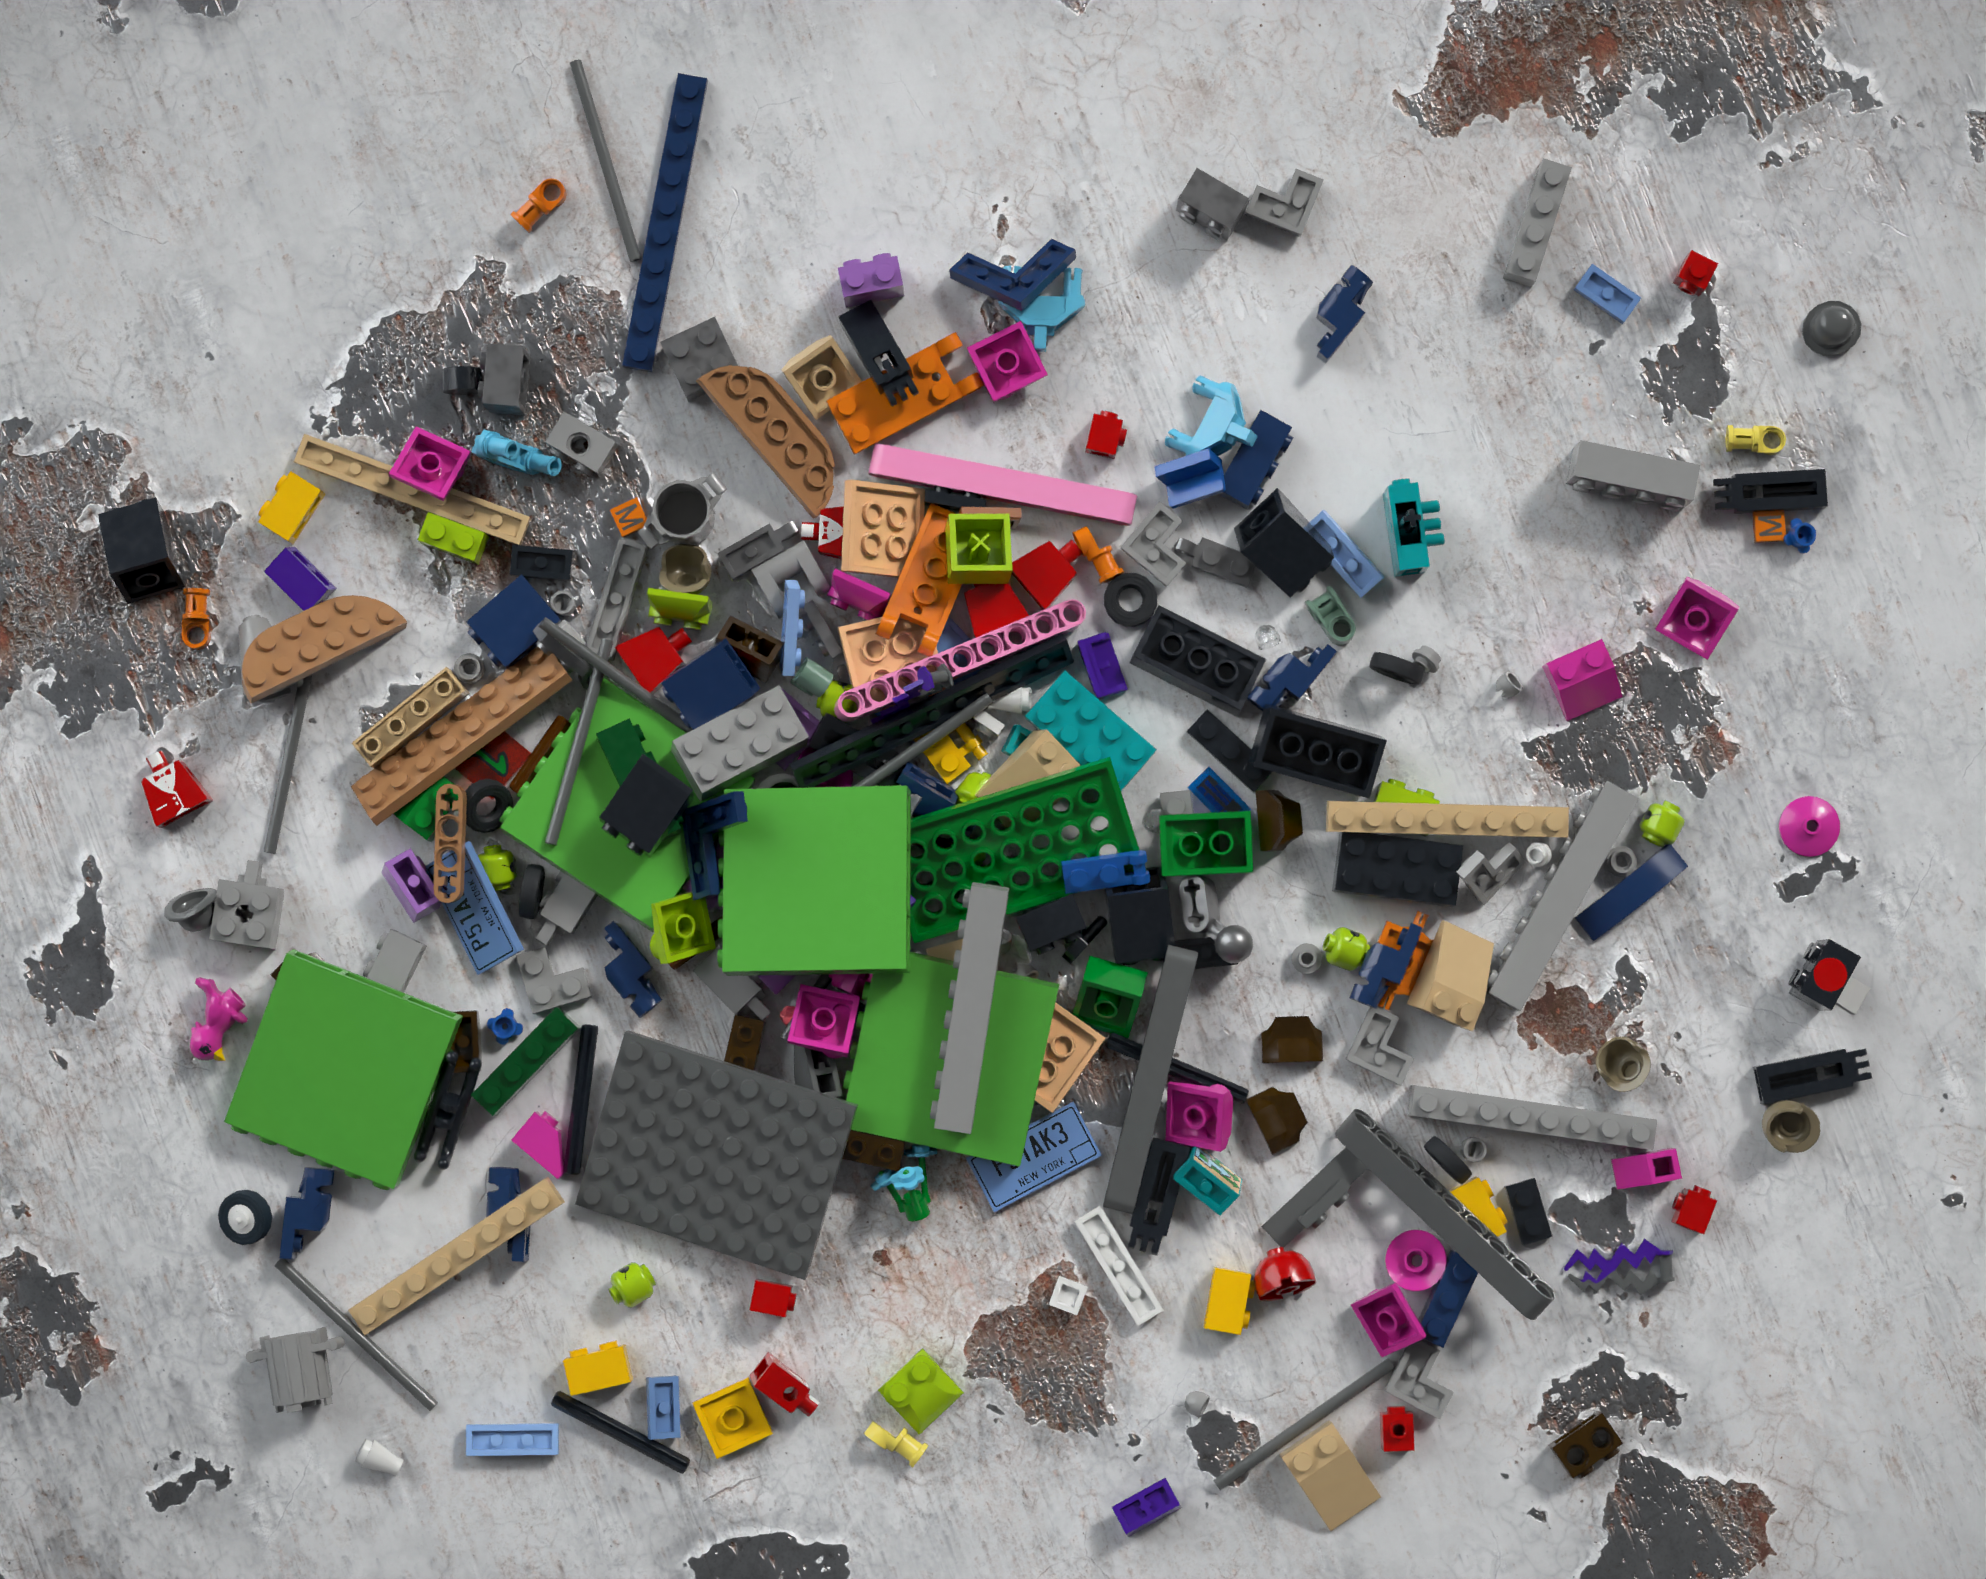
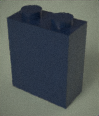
M521 574L466 622L471 627L467 632L478 645L484 642L491 650L487 656L498 668L502 665L509 668L537 646L536 643L539 640L533 630L545 617L556 625L562 622V620Z
M726 638L667 676L661 682L665 697L671 703L676 704L681 711L680 717L683 723L688 728L692 727L693 730L730 711L753 696L760 689Z

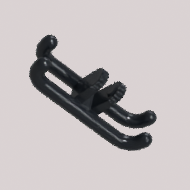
M450 1050L446 1054L414 1154L415 1161L419 1163L425 1161L436 1127L448 1130L437 1163L441 1170L447 1169L450 1165L471 1101V1094L474 1091L482 1067V1060L480 1058H472L460 1095L448 1092L459 1057L458 1052L455 1050Z

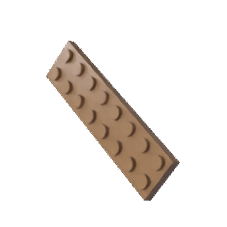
M539 647L534 648L528 655L507 668L489 684L484 685L465 702L460 703L454 710L433 723L422 734L410 740L407 745L386 758L368 774L362 776L351 786L352 790L369 818L378 826L570 683L572 678L555 654L552 653L548 656Z

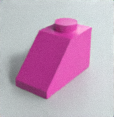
M538 1111L534 1112L511 1140L554 1177L561 1179L565 1173L563 1171L561 1130L556 1127L559 1122L546 1111L543 1114H540Z

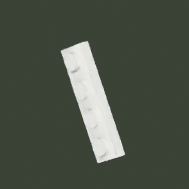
M1099 1205L1074 1220L1137 1326L1164 1311L1102 1207Z

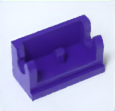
M285 547L264 570L303 611L324 602L337 589L296 547Z
M1103 632L1077 641V646L1095 697L1100 700L1128 690L1109 633Z
M1166 1478L1112 1506L1118 1521L1128 1537L1182 1508Z

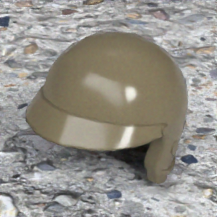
M680 544L664 551L661 559L662 570L659 575L660 583L664 588L669 591L696 595L706 589L711 579L712 570L707 554L701 547Z
M1622 1036L1612 1038L1600 1048L1596 1057V1067L1609 1087L1619 1092H1628L1636 1089L1645 1081L1650 1072L1651 1060L1648 1051L1639 1043Z
M1784 1100L1772 1104L1765 1111L1762 1118V1130L1767 1140L1778 1151L1783 1153L1786 1151L1799 1153L1810 1149L1817 1142L1820 1136V1121L1815 1112L1804 1105V1103Z

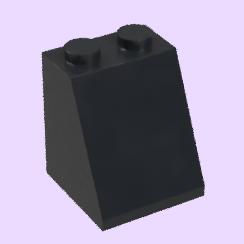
M1278 488L1234 527L1240 552L1290 598L1296 592L1300 593L1306 589L1310 580L1318 572H1324L1331 565L1332 559H1334L1328 542Z
M156 497L143 499L135 504L121 508H112L107 512L98 514L109 574L127 604L186 587L167 518Z
M642 754L600 815V822L604 824L601 828L615 839L620 835L629 843L626 847L639 857L643 853L651 857L694 800L693 790L645 754Z
M1161 866L1146 868V871H1149L1150 882L1147 884H1131L1105 888L1112 947L1116 964L1133 965L1141 960L1148 959L1163 961L1168 945L1175 946L1169 891L1166 878L1161 874Z

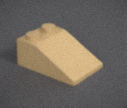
M1047 729L1034 730L988 779L975 796L979 798L1081 765ZM1062 797L1055 799L1052 804V807L1055 804H1057L1062 799ZM1028 807L1023 812V816L1030 821L1036 820L1041 814L1040 810L1036 807ZM1007 816L996 818L1006 829L1011 825L1012 821Z
M1442 920L1407 1004L1454 1026L1473 1031L1485 1002L1494 943Z
M1330 1420L1279 1454L1330 1531L1381 1498Z

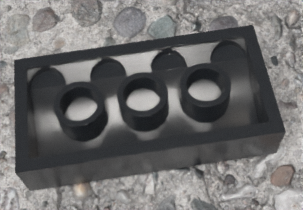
M1158 605L1130 660V664L1238 717L1266 659Z

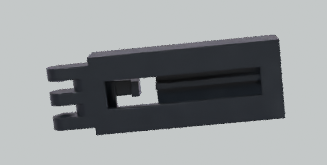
M872 300L838 316L843 331L880 395L884 393L891 407L897 405V400L894 396L896 393H898L902 401L908 399L904 390L907 387L913 396L919 394L912 380L914 377L911 367ZM886 353L889 359L881 363L887 373L882 374L874 359L879 356L882 359L884 358L883 354Z
M1825 469L1734 474L1732 478L1713 480V486L1726 487V490L1714 491V498H1726L1727 501L1715 503V510L1734 509V514L1757 511H1794L1825 509L1828 507ZM1762 485L1763 498H1755L1756 489L1743 491V486Z
M825 713L807 746L817 751L859 730L829 713ZM890 750L880 755V757L890 761L899 753ZM877 759L874 767L880 768L885 763ZM866 762L850 769L863 778L876 771L866 765ZM905 765L882 780L877 786H900L897 780Z
M1866 1048L1846 1052V1049H1838L1754 1066L1753 1071L1760 1104L1852 1087L1853 1082L1872 1079L1871 1072L1859 1074L1858 1071L1860 1068L1870 1067L1869 1060L1856 1061V1057L1867 1055ZM1836 1064V1066L1823 1069L1825 1076L1838 1073V1077L1818 1081V1072H1816L1815 1067Z
M1152 1138L1135 1208L1129 1224L1133 1229L1128 1248L1134 1249L1137 1238H1140L1142 1242L1139 1251L1146 1252L1148 1242L1151 1241L1154 1242L1151 1254L1158 1255L1162 1237L1167 1236L1180 1188V1184L1173 1179L1174 1173L1187 1161L1190 1147ZM1149 1200L1163 1203L1157 1223L1154 1222L1157 1210L1149 1208L1147 1219L1144 1220Z

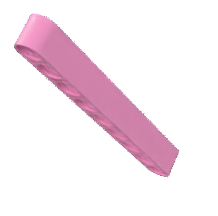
M874 444L868 471L869 475L929 488H934V486L951 489V492L960 494L967 491L979 494L981 498L1125 526L1132 525L1137 495L1125 491L884 444Z
M1078 600L1064 601L842 693L836 701L834 707L835 714L844 722H852L894 705L895 703L892 698L905 693L898 685V678L904 676L913 683L918 680V669L922 666L933 665L939 667L941 664H945L951 671L953 680L1035 647L1060 634L1064 635L1078 628L1084 621L1086 616L1085 607ZM1064 609L1073 610L1076 613L1077 621H1067L1063 615ZM1043 620L1047 622L1050 628L1049 633L1038 631L1036 621ZM1009 632H1018L1022 636V644H1013L1009 640ZM990 643L993 645L995 655H985L981 650V644ZM955 654L964 655L968 662L967 666L963 668L958 667L954 663L953 656ZM872 688L881 689L885 695L884 701L877 702L873 700L870 696V690ZM847 699L854 701L857 705V711L855 713H847L842 707V701Z

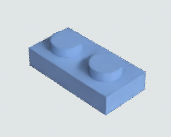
M1591 264L1574 288V291L1622 324L1641 299L1640 296L1594 264Z
M679 1376L646 1377L648 1439L681 1438Z

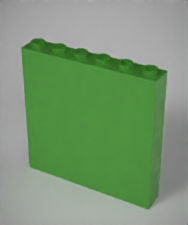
M603 678L557 846L545 843V839L582 711L580 707H577L568 721L571 723V726L566 733L561 731L551 745L554 748L553 752L548 758L543 756L535 767L534 772L537 773L531 783L526 781L517 794V797L520 799L514 808L509 806L502 814L499 821L503 824L500 828L504 834L564 874L566 873L651 932H654L651 904L678 896L683 889L682 887L690 879L683 824H680L682 832L662 841L651 857L644 853L639 857L626 847L629 843L620 835L615 839L601 828L604 824L600 822L599 817L620 786L597 740L596 733L630 718L632 725L639 724L646 740L641 742L645 752L651 751L658 765L693 790L671 751L672 741L686 734V732ZM749 776L726 789H751L755 784V778ZM693 790L694 800L688 808L724 795V790L701 802ZM719 832L712 834L713 842L719 837Z
M908 786L724 789V795L733 791H744L748 822L719 831V844L721 847L724 846V858L719 859V876L723 877V889H720L718 894L719 907H723V919L718 920V935L723 937V949L718 950L717 961L718 967L722 968L723 973L727 976L910 973L911 791Z
M292 949L285 955L224 1122L232 1125L231 1129L238 1133L248 1134L250 1132L260 1136L259 1140L266 1144L277 1145L278 1143L288 1147L287 1151L296 1156L304 1157L306 1154L316 1158V1163L328 1168L336 1166L343 1169L344 1174L349 1177L369 1179L373 1181L372 1185L379 1189H395L402 1180L434 1095L446 1054L452 1047L463 1016Z
M910 952V973L873 974L871 982L866 981L864 985L862 999L867 1000L865 1012L859 1011L856 1029L861 1030L859 1041H853L849 1058L854 1059L853 1070L846 1071L843 1088L848 1089L846 1101L858 1104L851 1130L1020 1166L1060 984L997 970L971 1134L936 1129L934 1128L935 1119H930L932 1101H938L940 1089H934L937 1070L943 1071L945 1059H939L942 1040L948 1041L949 1029L944 1028L946 1010L952 1011L954 999L948 998L951 980L957 981L958 969L953 968L954 961Z

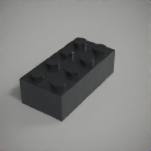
M1265 703L1248 762L1254 767L1370 799L1387 740L1377 734Z
M1339 832L1332 891L1454 907L1456 906L1460 877L1457 871L1461 867L1464 845L1373 833Z

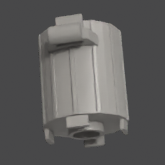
M714 472L707 477H701L691 482L678 479L663 485L653 499V512L646 520L644 527L638 531V534L650 549L670 541L675 545H694L704 541L714 528V507L727 488ZM707 482L716 496L712 497L703 483ZM652 524L663 538L659 540L649 526Z
M326 1327L318 1328L315 1331L270 1338L268 1335L259 1338L261 1349L258 1348L247 1352L246 1360L249 1363L266 1359L272 1401L276 1413L284 1411L283 1405H286L287 1413L301 1411L304 1407L321 1404V1399H324V1406L333 1404L331 1397L333 1392L326 1350L334 1351L343 1348L345 1345L343 1337L338 1336L328 1339Z

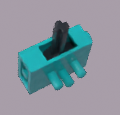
M1409 478L1394 480L1382 494L1394 577L1422 574L1430 567L1427 547L1443 545L1445 543L1443 533L1425 535V531L1441 529L1440 518L1423 519V514L1439 512L1440 504L1438 500L1421 502L1418 482L1410 483Z

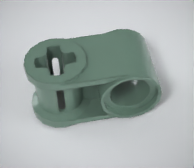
M1328 586L1326 592L1314 600L1304 602L1311 616L1321 626L1333 644L1346 645L1352 640L1356 631V625L1345 609L1340 597L1331 586ZM1338 623H1344L1348 626L1350 634L1346 637H1338L1334 634L1333 627Z
M805 657L804 663L790 683L811 697H821L830 685L834 674Z

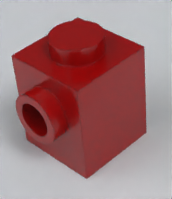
M1691 250L1685 257L1673 284L1679 286L1678 288L1686 294L1700 296L1705 291L1719 263Z
M1101 411L1100 415L1094 413L1085 453L1115 459L1117 446L1124 447L1127 429L1122 428L1123 420L1118 419V414L1109 411Z
M1694 1185L1693 1190L1684 1188L1682 1193H1677L1673 1201L1672 1209L1675 1210L1671 1222L1694 1232L1705 1234L1718 1200L1710 1198L1711 1191Z
M756 1279L749 1310L786 1317L788 1311H794L797 1294L792 1293V1285Z
M1388 1406L1387 1412H1380L1381 1449L1384 1452L1415 1451L1413 1413L1405 1411V1406Z

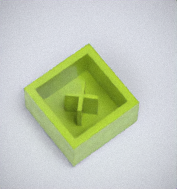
M949 514L945 526L948 584H1008L1012 574L1010 514Z

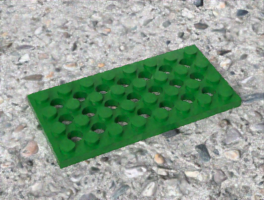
M1107 757L912 818L911 844L919 843L924 848V852L920 856H911L910 895L916 899L915 905L910 909V932L913 941L917 943L959 930L960 919L966 920L968 908L962 907L963 903L956 901L954 895L961 889L971 890L973 882L985 884L987 881L994 880L1001 887L1010 888L1006 915L1075 894H1066L1061 861L1071 860L1074 854L1082 853L1087 858L1101 856L1099 851L1106 844L1114 845L1117 848L1116 853L1140 850L1111 758ZM1093 788L1099 793L1097 800L1094 802L1084 801L1081 796L1086 789ZM1060 797L1066 798L1070 802L1068 809L1056 811L1052 807L1055 799ZM1028 807H1036L1040 810L1041 814L1036 820L1030 821L1023 816L1024 810ZM999 816H1007L1012 822L1007 829L1001 830L995 827V819ZM1102 816L1107 819L1108 824L1102 830H1095L1090 825L1093 818ZM970 825H977L982 829V834L978 838L971 839L965 834L966 828ZM1069 825L1075 826L1079 833L1073 839H1066L1061 834L1064 827ZM941 834H948L953 838V843L949 847L942 848L936 844V838ZM1040 834L1046 835L1050 842L1044 848H1037L1032 844L1035 836ZM1012 843L1018 845L1021 850L1017 856L1008 857L1003 853L1006 845ZM979 853H987L992 859L988 865L979 866L974 862V858ZM950 862H958L963 868L958 875H950L945 871L946 865ZM1053 862L1058 865L1059 869L1055 875L1047 876L1042 873V866L1045 863ZM1132 864L1124 865L1125 873L1134 871ZM921 871H929L934 878L929 884H921L916 880L917 874ZM1024 871L1030 878L1026 884L1018 885L1013 882V875L1016 872ZM936 898L942 902L943 906L939 911L931 912L925 907L926 902Z

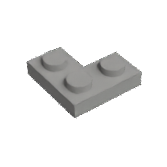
M1295 169L1285 196L1257 185L1245 215L1301 237L1324 179Z
M1159 501L1120 549L1167 587L1186 565L1184 560L1164 545L1183 520Z
M1508 842L1502 849L1495 852L1490 861L1477 850L1462 863L1457 874L1475 898L1485 905L1526 861L1517 848Z
M546 947L516 955L532 1014L592 997L583 967L554 976Z
M1370 1007L1347 1054L1346 1060L1401 1086L1414 1058L1387 1045L1400 1017L1379 1007L1377 1009Z
M1421 1340L1406 1346L1384 1390L1438 1419L1441 1418L1454 1393L1427 1378L1440 1350Z

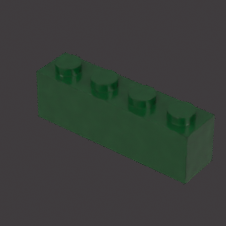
M630 718L596 733L597 740L619 786L622 785L642 754L656 762L652 752L646 753L641 744L646 739L639 724L633 726ZM682 816L663 841L682 832L680 824L684 823Z
M555 1007L471 1096L492 1116H497L577 1034L581 1027L560 1007Z

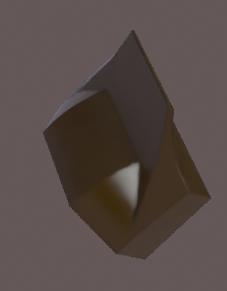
M1279 790L1255 791L1261 851H1282L1290 842L1303 834L1300 803L1284 796Z
M478 1010L454 1012L463 1016L450 1049L457 1051L459 1054L454 1073L467 1072L470 1061L474 1057L482 1060L481 1027Z
M1309 1016L1275 1017L1271 1026L1261 1032L1262 1063L1323 1061L1322 1031L1313 1025Z
M1272 1086L1246 1099V1103L1272 1155L1300 1141V1133L1308 1121L1293 1092L1278 1091Z

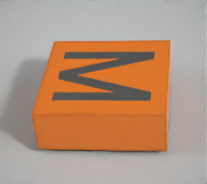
M637 497L610 509L623 538L642 529L647 520Z
M1784 510L1757 511L1752 513L1754 543L1784 541V536L1786 535Z

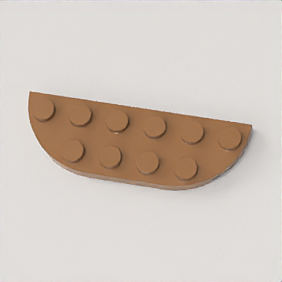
M723 366L709 371L698 378L696 382L810 516L813 519L817 518L820 515V509H824L827 506L833 493L834 459L823 435L786 391L771 376L752 367Z
M348 595L321 602L264 630L252 641L245 653L242 665L241 678L246 697L252 704L405 629L407 621L391 606L370 597Z

